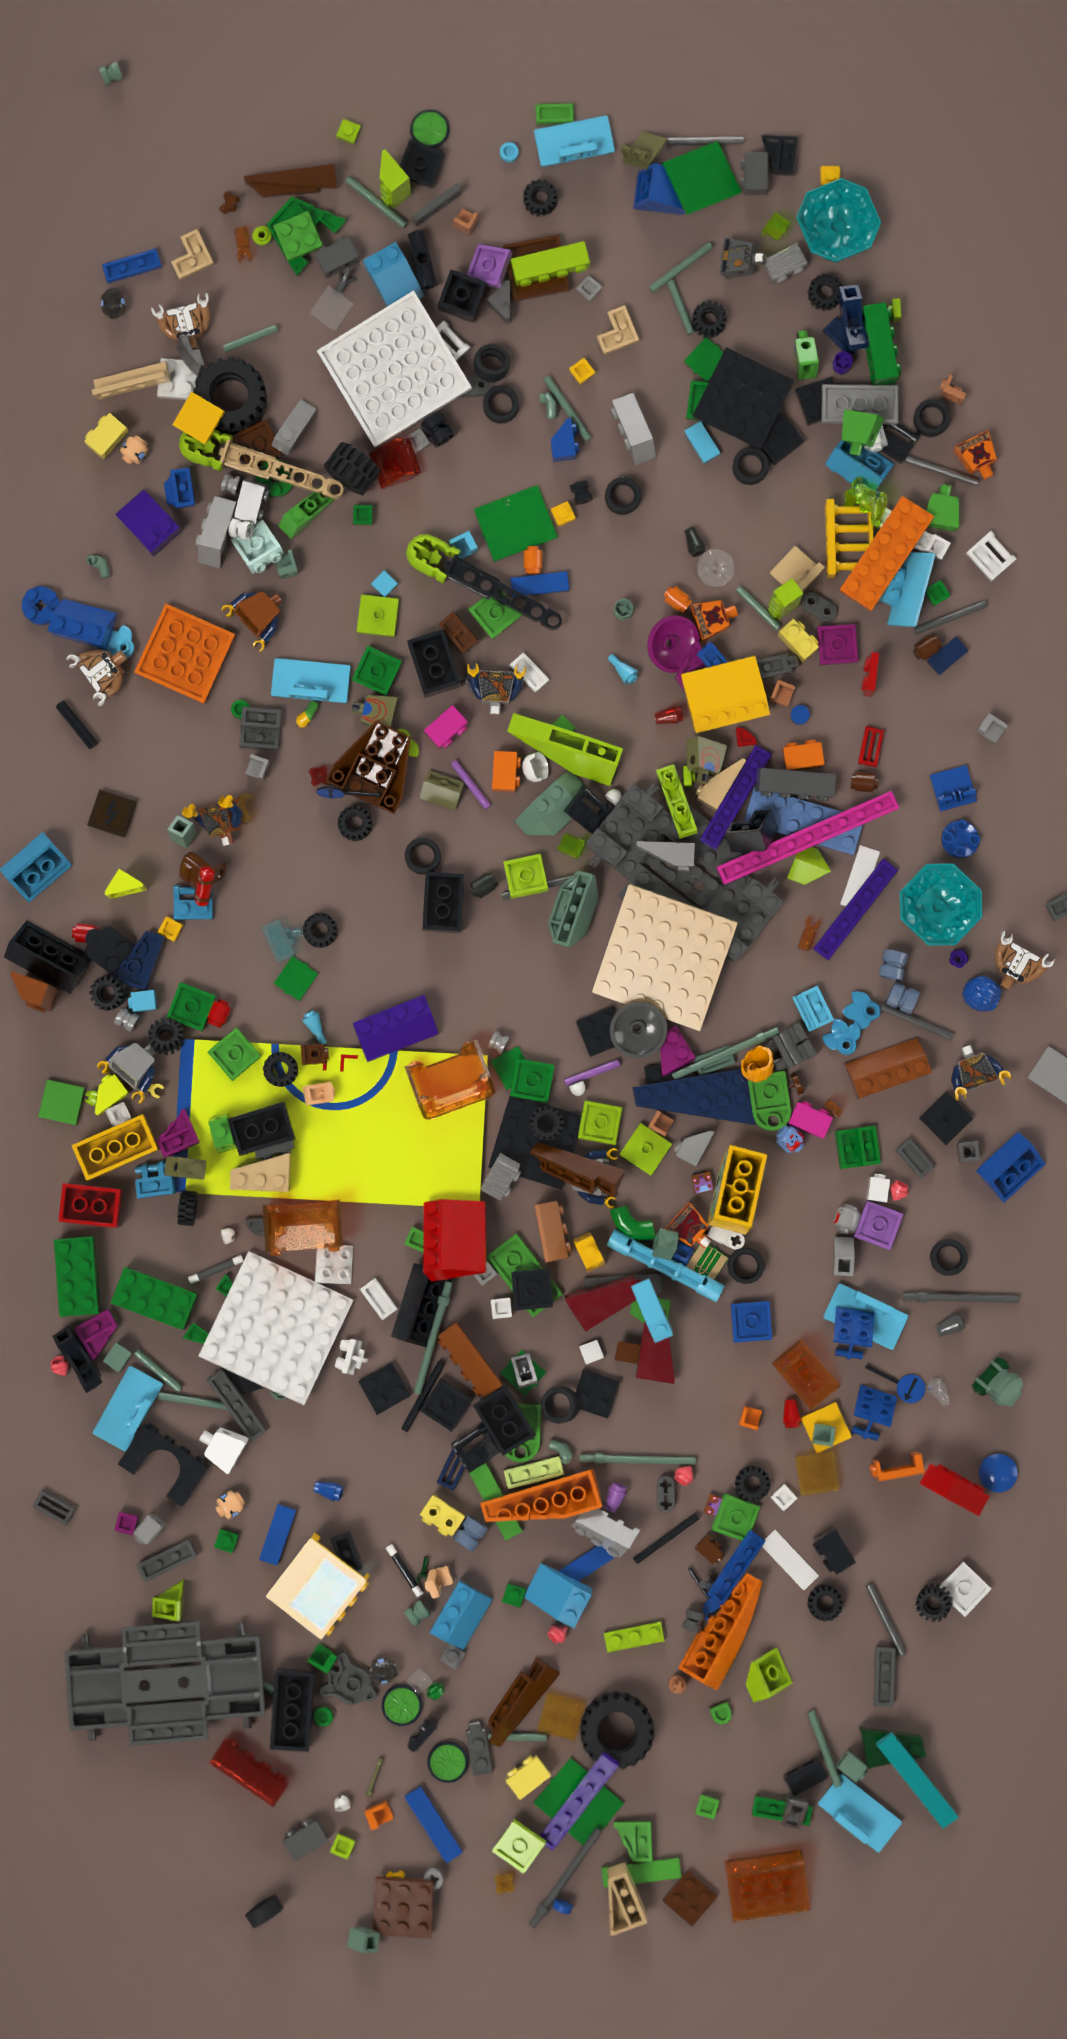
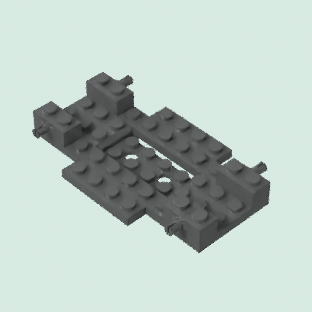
M652 783L650 788L644 791L635 784H632L605 821L585 843V846L596 854L589 864L596 868L601 860H604L629 880V883L618 895L623 900L628 885L632 884L693 906L643 867V864H645L702 910L738 922L726 956L733 963H736L784 903L773 891L780 882L773 878L768 886L754 878L751 879L749 876H744L722 886L695 864L689 871H678V868L674 867L670 869L665 868L661 860L636 847L637 841L666 842L663 840L666 837L674 843H695L694 859L720 880L721 877L716 867L749 852H731L726 835H724L716 851L700 842L699 840L710 822L690 806L689 808L698 833L679 839L672 816L663 810V806L653 798L659 787H655L656 784ZM695 882H702L704 884L702 892H696L693 889Z
M200 1621L122 1627L123 1647L106 1648V1646H90L89 1634L81 1635L82 1647L67 1649L64 1652L70 1731L88 1729V1741H92V1738L95 1741L97 1740L96 1729L128 1726L130 1746L208 1740L207 1720L243 1717V1728L247 1729V1721L248 1729L252 1728L251 1716H263L266 1714V1698L263 1689L261 1634H245L244 1622H237L236 1635L222 1637L221 1639L201 1640ZM202 1661V1665L125 1671V1667ZM181 1677L188 1678L189 1686L186 1688L180 1687L178 1680ZM142 1680L149 1681L150 1689L148 1691L140 1689L139 1683ZM204 1697L203 1700L127 1705V1703Z

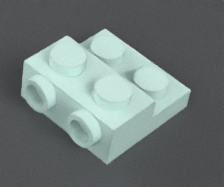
M263 520L254 525L253 535L250 540H243L241 537L231 539L252 574L263 572L266 565L271 562H279L282 555H284L281 546Z

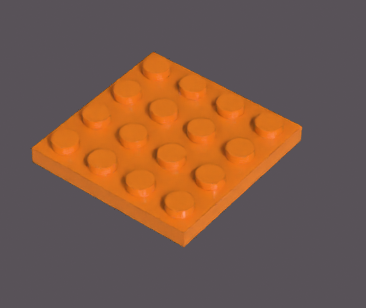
M165 603L134 673L205 704L236 635Z

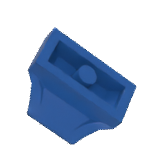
M189 467L170 470V477L164 482L167 504L174 505L176 509L195 506Z

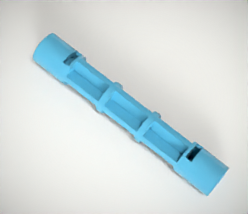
M614 1229L606 1245L625 1256L628 1255L640 1261L650 1269L653 1268L671 1277V1280H676L696 1290L695 1292L714 1302H717L725 1286L706 1275L702 1276L683 1266L682 1263L652 1256V1249L636 1242L635 1239Z

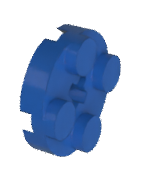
M42 586L34 587L27 590L23 597L22 611L25 617L33 624L47 625L50 623L54 610L60 604V600L51 589ZM39 601H43V604H46L42 611H39V608L36 607Z

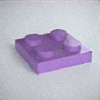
M478 244L467 275L485 281L488 286L500 288L513 252L509 249Z
M866 1201L854 1237L891 1250L903 1214Z

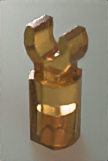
M235 228L236 246L239 249L237 253L238 261L241 262L243 254L248 255V259L251 261V252L248 250L250 246L247 228Z
M808 917L805 921L807 928L803 929L797 947L808 952L811 950L816 935L814 930L820 925V920H817L816 925L811 926L809 923L811 917Z

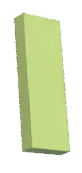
M560 1456L506 1469L504 1474L508 1489L563 1476L564 1471Z

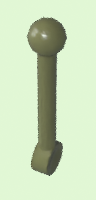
M379 1758L369 1788L365 1791L367 1797H371L373 1794L372 1789L383 1760L382 1758Z

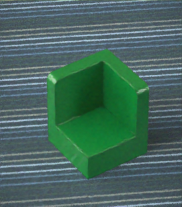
M318 1644L308 1662L328 1674L338 1654L322 1644Z

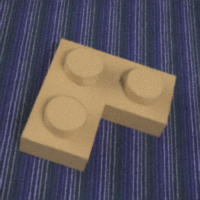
M198 229L180 237L188 254L171 261L179 280L214 265Z
M625 305L607 312L614 330L597 336L603 355L639 342Z

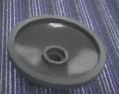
M642 1001L631 1002L622 1006L614 1014L610 1023V1038L615 1048L623 1055L631 1058H645L657 1052L663 1045L667 1036V1023L661 1011L654 1005ZM635 1024L640 1025L639 1029H633Z

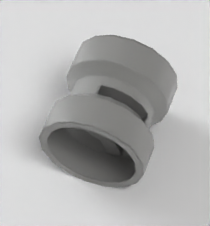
M122 1007L115 1018L114 1024L118 1026L123 1025L127 1031L132 1032L140 1016L135 1013L129 1014V1010Z

